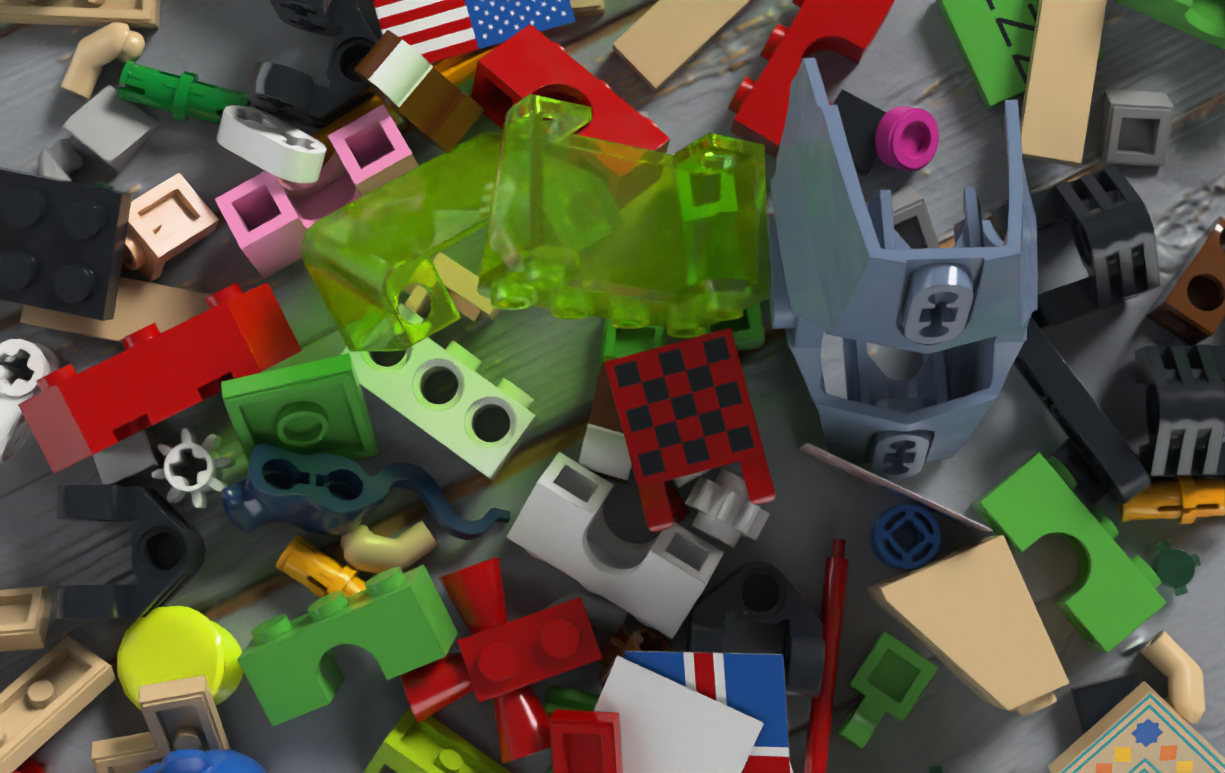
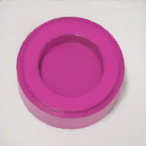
M898 106L889 110L879 122L875 135L876 151L881 161L891 168L905 171H917L924 168L934 157L939 143L938 126L933 116L926 110L908 106Z

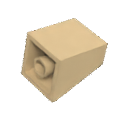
M1004 535L982 537L938 556L921 567L911 568L866 588L874 603L987 704L1008 710V712L1018 710L1020 716L1055 703L1057 699L1053 691L1070 684Z

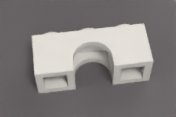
M558 452L537 481L507 538L523 547L532 557L546 561L577 580L586 590L603 596L631 613L643 625L655 628L673 639L706 587L724 552L675 522L672 527L662 530L654 540L647 543L635 544L620 539L608 528L603 516L604 502L614 485Z

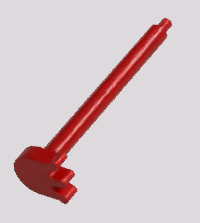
M833 539L832 557L826 558L820 621L823 623L822 638L825 640L824 669L818 699L811 698L803 773H826L849 563V560L844 558L846 540Z

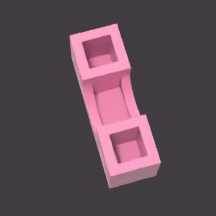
M384 104L328 135L334 151L329 161L321 168L317 182H292L280 179L264 171L215 198L241 250L264 279L429 186L411 150Z

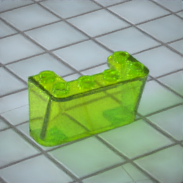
M529 94L507 111L477 285L478 294L490 298L491 306L503 310H519L530 306L551 309V315L559 319L575 320L596 316L609 318L610 325L616 328L637 329L651 325L667 328V334L672 337L694 338L706 334L707 326L720 321L738 319L744 315L743 310L770 298L765 145L707 133L672 155L572 134L592 120L591 107ZM543 118H554L553 120H543ZM712 155H728L724 157H710Z
M488 131L455 146L449 154L444 152L319 219L307 229L302 239L301 254L304 264L350 352L404 351L461 318L430 258L432 255L490 224L500 242L510 249L530 250L545 244L553 238H557L566 256L574 254L621 227L624 223L600 178L507 135ZM410 284H418L425 288L431 299V311L428 317L418 324H411L404 320L397 306L401 291Z

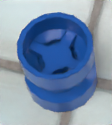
M913 504L897 505L880 513L872 523L869 533L870 546L876 558L886 566L896 569L921 567L931 561L938 552L941 541L940 526L935 517L921 506Z

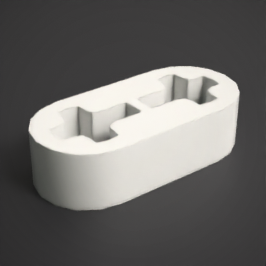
M239 105L225 107L216 138L221 146L270 174L298 183H314L318 181L327 150L325 145L317 139L262 110Z

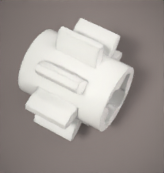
M185 428L181 432L182 444L175 447L159 444L157 447L166 458L164 468L154 471L152 478L168 480L173 486L167 495L169 502L177 503L183 499L186 492H191L193 504L196 508L202 509L207 506L206 493L212 490L221 492L223 488L229 487L221 480L224 469L236 465V460L220 457L215 452L221 442V437L211 434L204 440L202 445H198L193 430ZM191 454L195 458L207 461V470L197 473L198 484L195 483L194 479L182 476V467L191 464Z
M724 469L720 470L715 482L699 477L685 504L698 511L691 526L731 548L735 547L741 535L756 541L770 513L761 509L760 506L752 504L745 480Z

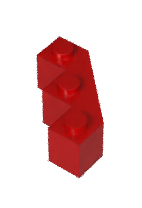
M238 282L204 298L203 300L208 310L162 333H160L156 323H153L120 339L125 351L77 374L71 363L36 380L41 392L21 402L18 406L53 473L55 474L221 392L222 381L258 374L301 352L302 349L268 282L243 293Z

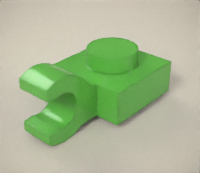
M881 631L846 684L862 695V697L847 714L836 734L855 747L863 749L886 712L898 721L905 720L939 667L886 631Z

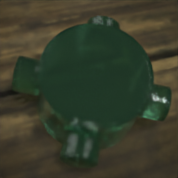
M1170 541L1157 544L1160 552L1154 556L1151 568L1159 577L1161 586L1173 587L1176 596L1188 593L1186 584L1192 580L1195 567L1201 565L1199 556L1196 553L1189 555L1183 550L1172 549Z

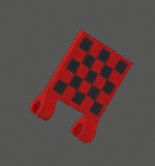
M731 328L604 362L636 478L645 519L650 531L666 530L672 527L674 523V514L664 481L740 461L749 499L752 504L760 505L775 499V489Z

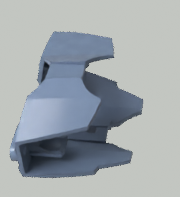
M803 58L796 76L791 81L788 111L776 157V173L770 181L772 213H767L766 244L771 324L773 329L785 328L788 345L804 377L813 402L817 407L827 452L856 466H860L861 463H870V472L883 479H904L918 474L924 464L952 458L965 444L991 406L999 399L1008 373L1023 343L1027 340V326L1031 314L1034 310H1038L1037 223L1022 161L1018 100H1005L1004 130L1007 147L1009 214L1008 230L1004 242L995 232L991 221L982 220L981 205L976 195V187H967L963 191L965 219L954 225V246L952 248L911 249L894 229L891 190H880L879 195L872 200L868 207L866 206L838 106L829 105L816 59ZM824 331L827 335L842 337L847 399L826 393L821 364V345ZM866 342L922 353L923 366L916 377L911 379H890L867 354ZM951 348L950 376L947 349Z

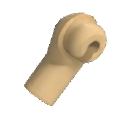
M112 22L84 37L76 47L60 89L81 99L89 100L104 65L115 60V58L125 64L128 60L138 61L145 46L143 36L136 31H130L129 25L126 23Z
M420 520L394 539L373 534L366 525L360 524L353 532L341 536L340 540L341 548L344 551V559L350 566L356 570L375 574L398 566L403 571L440 546L436 537L423 520Z
M1162 630L1144 645L1141 653L1167 679L1169 697L1163 700L1188 724H1196L1206 710L1203 672L1200 666Z

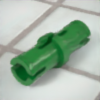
M131 60L126 62L119 83L125 84V87L118 88L119 100H128L172 112V119L186 122L190 117L220 125L225 107L231 105L250 106L252 102L247 96L248 92L242 93L199 81L197 73L185 70L180 76L139 65Z

